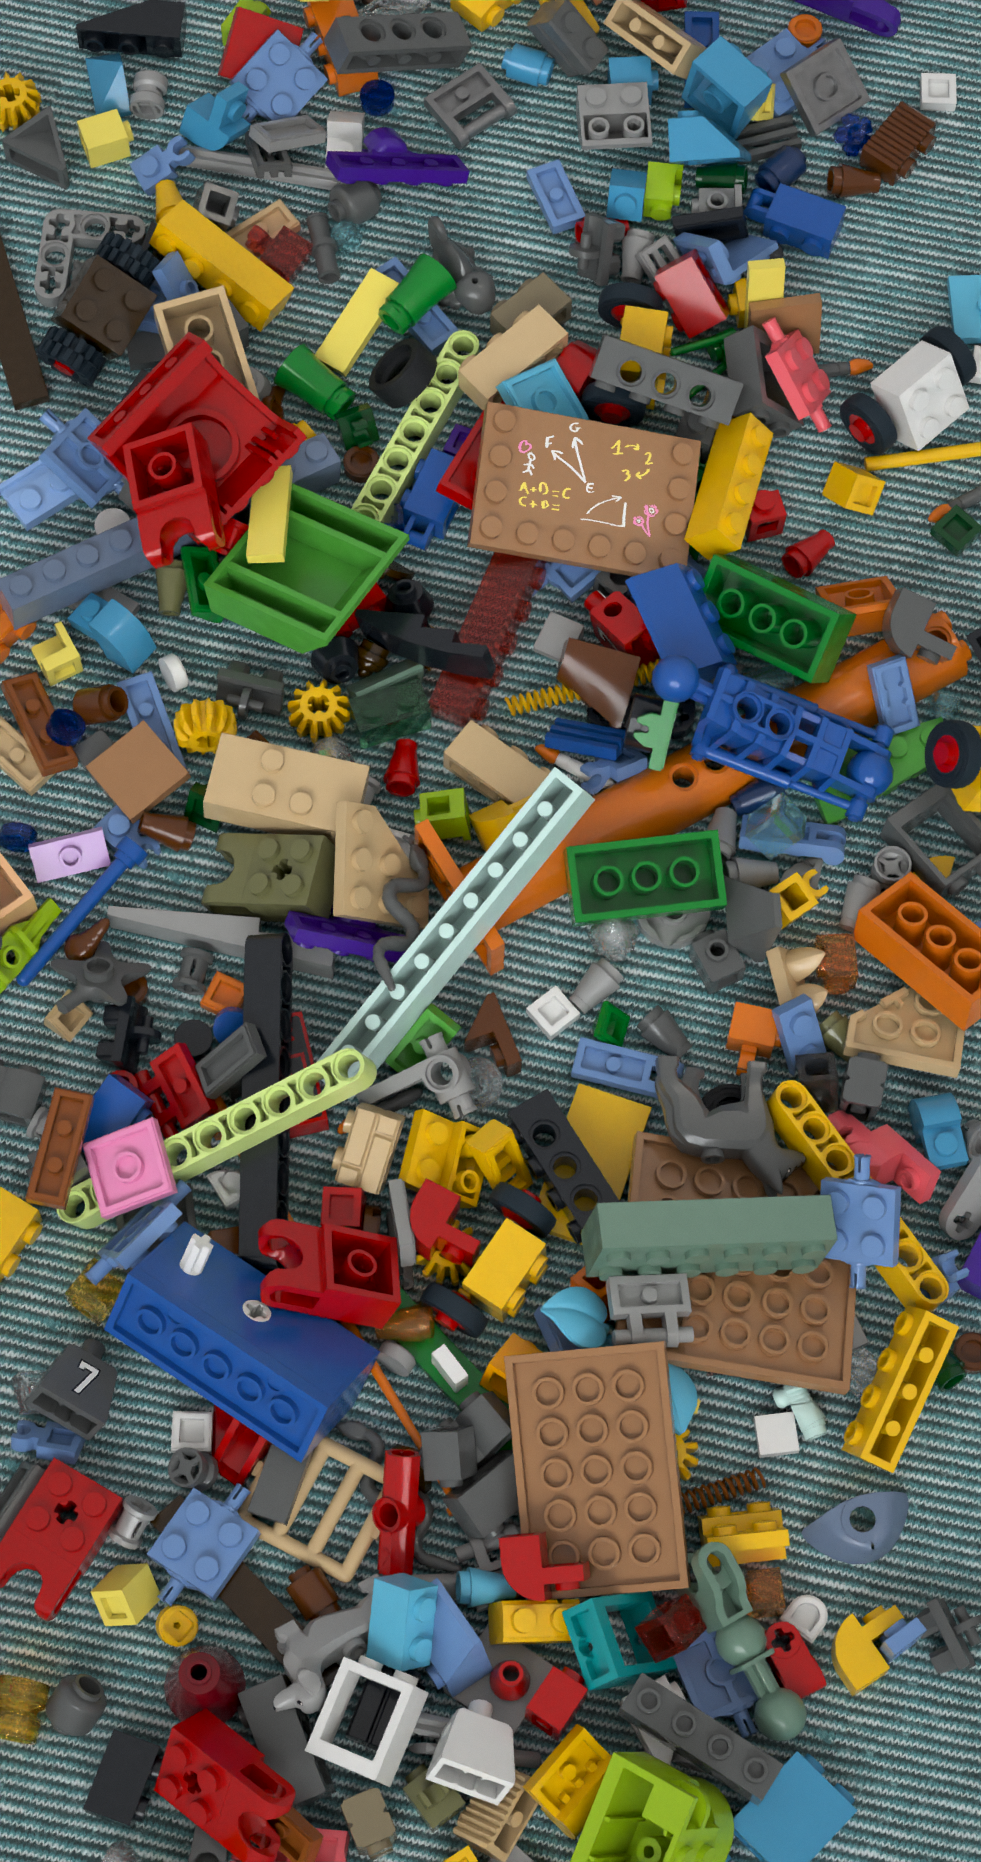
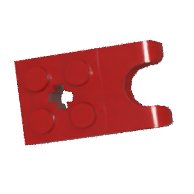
M192 422L122 445L132 506L137 514L143 552L155 569L171 565L174 562V546L179 538L187 533H195L200 542L208 547L209 552L225 546V535L208 442Z
M272 1219L259 1229L258 1246L261 1254L279 1261L286 1268L274 1269L260 1283V1298L265 1305L379 1329L384 1327L400 1306L397 1238L323 1223L321 1227L283 1219Z
M54 1457L0 1542V1588L4 1587L17 1571L25 1569L37 1571L41 1575L43 1583L34 1602V1609L37 1616L47 1622L53 1620L108 1538L110 1526L117 1523L124 1510L123 1498ZM73 1509L77 1519L75 1521L67 1519L62 1524L61 1514Z
M203 1709L172 1727L154 1791L242 1862H274L276 1860L281 1840L278 1833L268 1823V1820L276 1819L288 1813L292 1809L296 1796L293 1786L264 1763L265 1755L207 1709ZM250 1840H252L255 1844H257V1845H258L259 1847H261V1848L254 1847V1846L250 1843Z

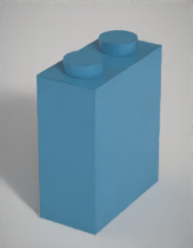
M797 1751L784 1764L762 1802L757 1806L749 1801L733 1818L734 1836L760 1862H810L858 1810L852 1805L855 1802L854 1797L842 1785L837 1783L835 1786H832L822 1776L825 1769L814 1757L808 1753L803 1757Z

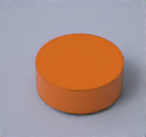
M800 14L789 22L788 30L806 48L820 40L822 24L816 17L809 14Z

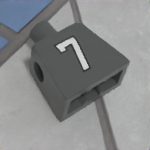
M94 1339L85 1340L81 1348L75 1344H69L52 1362L27 1396L24 1404L89 1441L107 1422L118 1374L114 1367L102 1361L106 1351L105 1346Z

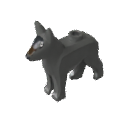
M659 1055L655 1060L657 1072L655 1091L663 1110L668 1135L679 1151L701 1157V1161L706 1164H719L725 1159L742 1160L749 1170L762 1182L767 1197H777V1193L782 1194L783 1182L795 1170L803 1166L807 1159L803 1153L793 1149L781 1148L777 1144L774 1133V1121L769 1113L762 1086L763 1077L767 1072V1062L748 1061L747 1073L740 1074V1101L721 1105L709 1111L703 1104L698 1091L699 1082L705 1077L704 1070L687 1066L680 1080L677 1075L679 1057Z

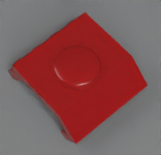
M188 332L87 439L120 475L128 481L122 445L192 422L208 442L224 527L235 513L242 511L247 506L249 498L261 486L271 481L274 472L287 459L292 458L298 452L300 445L307 437L297 426L273 413L234 378L211 354L213 349L204 339ZM187 533L198 545L201 543L195 533Z

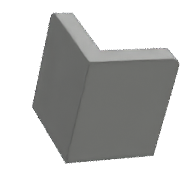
M551 611L534 644V652L559 662L564 642L569 637L583 641L584 625Z

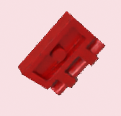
M176 1043L149 1062L155 1077L152 1078L147 1069L141 1070L134 1075L139 1086L138 1089L155 1101L150 1110L154 1118L158 1119L160 1130L165 1139L179 1133L175 1126L177 1120L182 1129H187L219 1110L215 1100L207 1098L195 1068L196 1063L186 1043ZM163 1092L170 1104L168 1108H166L160 1096Z

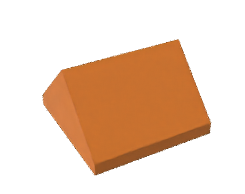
M887 576L815 587L817 596L857 614L848 637L883 631V617L896 590Z

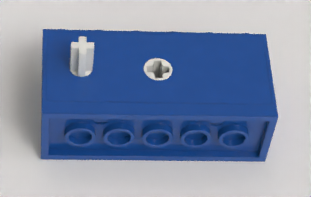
M184 1221L127 1274L104 1330L302 1463L354 1406L380 1351L332 1319L265 1305L260 1298V1283L266 1275L212 1240L208 1235L203 1234Z

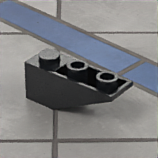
M147 0L78 23L76 25L79 48L92 52L113 51L126 55L146 54L156 55L160 58H182L187 27L185 2Z

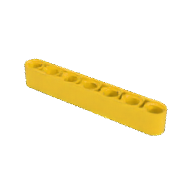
M795 1080L782 1082L766 1101L769 1113L774 1121V1129L789 1149L804 1154L807 1160L802 1167L819 1191L821 1189V1180L825 1177L840 1179L854 1177L855 1154L808 1090ZM781 1099L788 1101L792 1108L785 1106ZM804 1130L810 1132L814 1136L815 1140L809 1138L805 1134ZM827 1162L833 1163L838 1171L831 1169ZM900 1217L899 1257L907 1263L908 1267L901 1265L899 1262L893 1268L874 1266L905 1308L907 1305L932 1313L947 1298L949 1284ZM920 1288L926 1290L931 1299L926 1298L921 1293Z

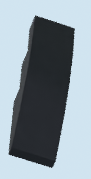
M356 609L354 615L364 637L386 650L424 666L459 675L492 679L496 666L487 645L461 643L456 630L431 628L426 616L422 614Z

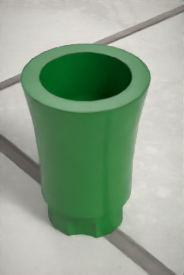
M420 254L402 281L387 296L385 303L379 308L378 315L395 333L403 335L410 326H415L437 303L456 290L455 280L437 260L427 254Z
M306 344L299 345L288 355L274 378L275 385L296 395L322 415L326 414L333 421H335L334 414L350 409L356 398V393L347 387V383L324 365Z

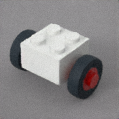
M936 326L923 335L918 344L870 383L876 401L870 396L858 392L842 403L840 406V416L845 428L861 447L876 455L886 452L896 441L917 451L921 450L969 409L962 386L967 384L977 372L976 362L971 351L963 340L950 329L943 326Z

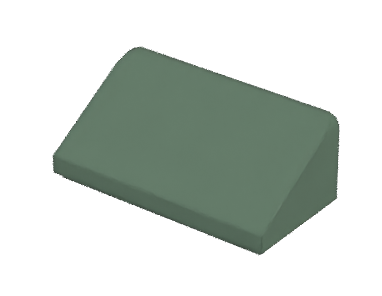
M405 659L348 685L347 692L356 709L360 711L421 683L424 677V666Z

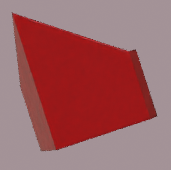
M214 1405L212 1456H214L218 1463V1473L235 1486L236 1483L243 1486L251 1476L259 1460L262 1461L267 1455L272 1443Z

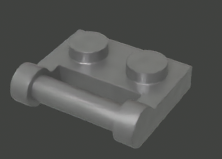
M478 63L424 98V106L449 134L451 141L458 149L467 146L470 143L469 139L502 118L509 119L517 114V108L512 99L481 63ZM493 100L495 102V107L467 125L461 127L458 123L459 120L489 101Z

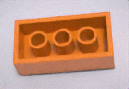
M912 872L905 875L859 909L852 937L857 943L963 1031L981 1019V928Z

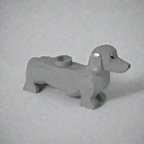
M377 1573L358 1583L361 1593H368V1595L360 1600L356 1606L319 1616L311 1620L303 1631L294 1620L274 1629L275 1637L279 1641L277 1643L278 1651L284 1654L283 1665L285 1673L292 1682L290 1686L275 1696L273 1709L276 1712L292 1708H298L305 1714L320 1711L327 1698V1686L322 1677L324 1669L342 1660L343 1657L354 1661L359 1659L360 1655H364L368 1644L374 1578L380 1577Z

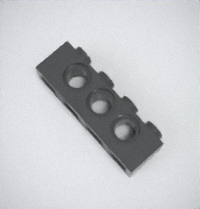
M436 11L422 14L342 16L335 18L324 38L337 74L460 67L472 47L458 12Z
M604 333L589 372V376L596 379L594 386L615 393L616 388L620 387L631 391L628 397L630 399L647 405L650 404L651 399L665 403L664 411L684 417L685 411L699 415L698 423L718 429L720 423L729 426L744 385L740 381ZM627 361H636L640 366L639 376L633 381L622 379L620 375L621 366ZM662 373H670L674 377V386L667 393H660L655 388V380ZM697 385L706 386L709 392L707 401L701 405H694L689 399L691 389Z
M641 1673L619 1709V1716L757 1806L762 1802L784 1764L644 1673Z

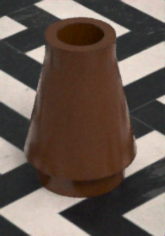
M839 163L837 166H830L828 170L827 192L829 195H835L837 199L878 193L880 190L881 176L879 172H871L843 163Z
M144 811L141 815L137 832L154 839L176 852L180 849L188 851L194 839L196 822L189 821L188 816L155 814Z

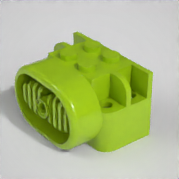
M613 1752L570 1862H725L734 1837V1820L730 1805L723 1793L711 1782L700 1777L688 1776L647 1752Z

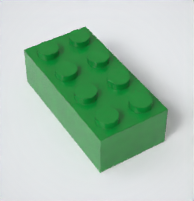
M714 554L704 577L705 587L702 589L707 600H710L717 608L720 615V620H718L723 633L729 636L734 646L809 683H828L857 614L734 555Z
M718 829L569 846L563 851L572 927L722 910L727 906Z

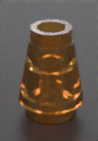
M421 1303L396 1310L382 1329L375 1328L377 1339L424 1343L425 1339L434 1338L435 1323L431 1306L422 1307Z

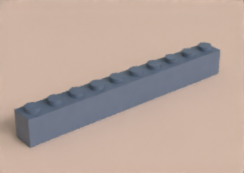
M324 432L305 440L300 445L298 452L281 465H291L293 472L292 483L314 493L339 483L341 460ZM251 497L247 506L242 511L235 513L231 518L246 525L249 524ZM137 517L0 578V604L11 621L14 631L85 599L91 592L96 594L153 568L143 552ZM185 534L175 544L173 558L181 555L180 548L182 546L199 547L203 544L200 543L198 545Z

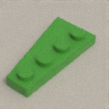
M942 717L920 723L918 727L893 735L889 748H886L892 753L889 761L894 769L893 781L886 791L876 796V799L882 795H888L896 790L900 784L910 778H916L927 771L925 766L926 742L932 729L943 721ZM848 748L839 774L846 777L847 765L858 752ZM832 787L825 790V792L848 801L852 798ZM814 797L824 824L838 825L839 821L846 818L845 809Z

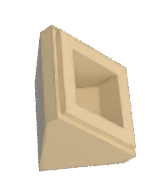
M68 989L61 999L72 992V990ZM84 1002L67 1014H62L58 1010L57 1005H55L45 1017L44 1025L66 1041L71 1042L93 1015V1012Z

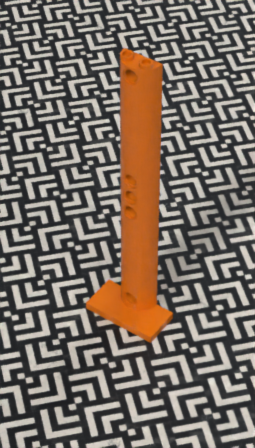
M939 611L936 614L932 613L924 631L957 646L950 661L943 663L939 661L937 665L918 658L917 654L919 651L917 650L914 651L911 658L906 659L915 703L968 674L967 661L972 659L971 650L964 640L958 641L952 631V623L948 615L943 611ZM882 639L836 664L828 683H809L804 681L786 692L816 703L821 709L871 728L878 724L879 721L866 665L895 656V654L890 650L885 639ZM770 721V729L773 733L777 734V724ZM794 739L789 751L803 757L808 745ZM690 743L667 755L663 770L648 769L647 766L639 774L619 781L593 795L592 797L595 801L474 949L490 976L504 969L505 943L498 930L568 893L563 851L566 847L674 835L715 813L717 808L726 807L731 804L729 796L734 795L737 791L755 780L756 777L722 765L723 768L720 770L709 769L706 763L712 760L706 758V760L696 761L691 758L692 756L689 753L692 746ZM680 778L686 779L692 785L682 788L677 786L674 781ZM426 819L414 826L415 844L424 849L429 861L428 870L430 878L446 902L482 856L458 868L430 821Z

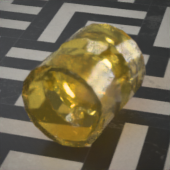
M0 1675V1739L29 1745L37 1744L42 1721L37 1717V1714L46 1708L45 1705L51 1688L49 1685L22 1677Z

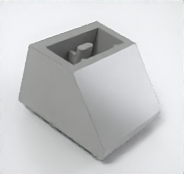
M647 82L577 85L576 118L578 139L582 150L652 147Z

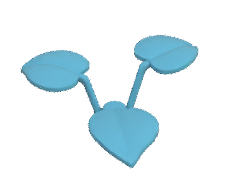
M569 1287L553 1295L540 1308V1311L548 1316L561 1332L579 1348L613 1346L612 1335L607 1336L610 1328L604 1323L607 1317V1308L600 1297L593 1291L584 1287ZM668 1363L675 1433L681 1435L686 1431L695 1412L698 1399L697 1390L692 1379L682 1368Z

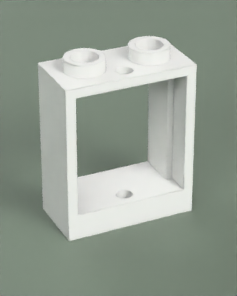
M360 1655L358 1662L343 1657L305 1751L391 1787L429 1693L416 1687L419 1679L407 1673L395 1670L392 1677L381 1672L383 1664L362 1655ZM360 1676L401 1692L373 1761L332 1744Z

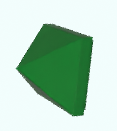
M603 1001L592 1026L593 1036L603 1043L622 1047L630 1016L609 1001Z

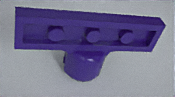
M388 127L376 128L369 132L363 141L368 149H362L361 152L328 151L325 162L334 177L346 184H354L356 181H371L379 185H386L389 182H404L412 186H418L421 183H436L448 187L453 184H467L470 172L457 155L418 154L409 151L401 136L394 129Z
M290 910L284 923L292 941L303 948L313 949L315 946L329 949L340 956H349L350 954L364 956L374 962L373 946L379 939L388 936H405L385 931L379 928L376 923L335 916L328 919ZM389 950L385 952L384 956L388 962L397 963L406 951Z

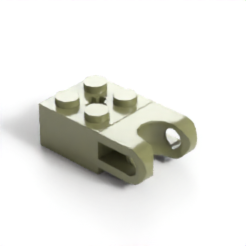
M221 833L219 835L215 851L220 852L229 863L234 864V868L230 876L222 883L205 887L201 900L203 907L213 914L258 917L264 922H285L289 910L329 919L334 900L335 845L324 835Z

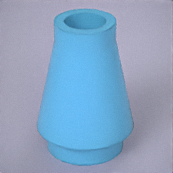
M467 1567L466 1571H457L455 1590L458 1604H466L468 1608L502 1600H514L516 1598V1591L508 1584L504 1574Z

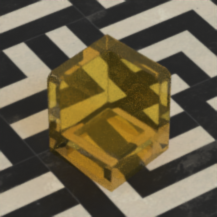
M93 1258L65 1292V1296L71 1306L100 1326L112 1311L123 1283L108 1273L95 1286L84 1275L99 1261Z

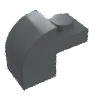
M904 587L895 590L883 617L882 630L886 644L895 655H904L906 659L911 658L914 651L917 650L919 651L917 657L930 664L937 665L939 661L942 663L950 661L957 646L924 631L937 603Z

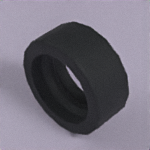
M414 338L404 339L392 346L376 363L369 379L370 390L392 409L401 408L411 403L429 385L436 371V357L418 340Z

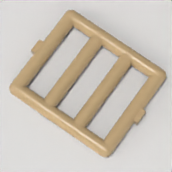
M325 1436L314 1448L287 1526L275 1522L273 1527L252 1517L253 1514L247 1511L265 1460L263 1462L259 1460L251 1473L255 1477L248 1489L251 1493L237 1511L240 1517L260 1531L259 1539L314 1568L320 1567L325 1574L343 1583L350 1582L372 1541H379L380 1531L373 1522L372 1509L343 1563L326 1556L322 1551L362 1476L366 1475L383 1484L384 1466ZM330 1456L349 1466V1469L308 1545L288 1536L287 1533ZM382 1488V1490H381V1492H380V1494H379L377 1500L380 1499V1498H382L383 1488Z

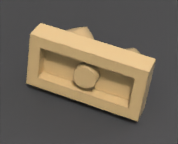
M779 946L766 951L779 1005L802 994H806L812 999L815 1013L818 1011L829 991L817 984H805L804 979L819 966L826 954L824 951L812 947H799L789 950Z

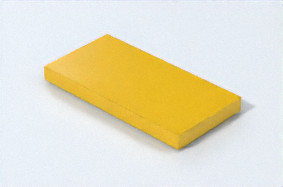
M579 1083L567 1115V1120L620 1201L631 1171L634 1136L637 1131H645L652 1107ZM568 1165L558 1166L554 1170L555 1174L563 1179H568L575 1174L574 1169ZM544 1182L538 1198L542 1201L541 1204L557 1220L549 1234L576 1243L566 1227V1224L570 1221L563 1210L557 1212L552 1207L545 1193L549 1188ZM581 1197L575 1201L576 1207L582 1211H590L596 1206L595 1202L588 1197Z

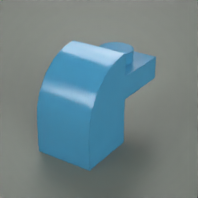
M238 81L217 93L216 98L208 92L188 104L179 133L198 147L210 151L219 150L241 137L251 126L249 122L242 118L246 110V104L244 103L249 89Z
M91 592L67 618L73 628L99 643L108 660L132 674L157 648L144 625L128 609L114 599L107 602Z
M949 1092L911 1099L908 1112L916 1144L922 1143L925 1157L939 1170L967 1165L969 1158L960 1126L962 1117L953 1094Z

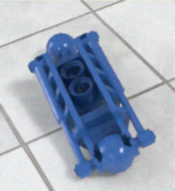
M669 655L658 662L653 669L651 681L657 695L664 701L679 703L685 702L690 698L705 705L691 742L692 748L689 754L692 756V759L702 761L707 758L786 790L792 788L846 810L845 816L852 822L863 821L868 807L867 803H874L876 796L886 791L892 783L894 769L889 761L892 753L886 748H889L895 731L890 726L885 724L878 725L876 730L821 709L816 703L739 674L738 669H736L737 667L729 663L719 667L714 682L711 684L700 678L696 664L688 657ZM737 707L745 710L744 719L738 714ZM770 721L777 724V734L773 733L770 729ZM854 732H857V733H859V734H862V735H864V736H867V737H869V738H872V741H870V740H868V739H866V738H864V737H862V736H860V735H858V734H856V733H854ZM794 739L808 745L803 757L789 751ZM850 748L858 753L848 763L845 777L839 774L846 752ZM803 779L812 783V786L799 782L798 780ZM832 787L852 798L848 801L825 792V790Z

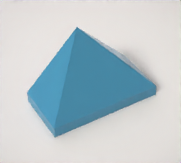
M120 53L85 58L96 115L117 109L120 117L130 116V103Z

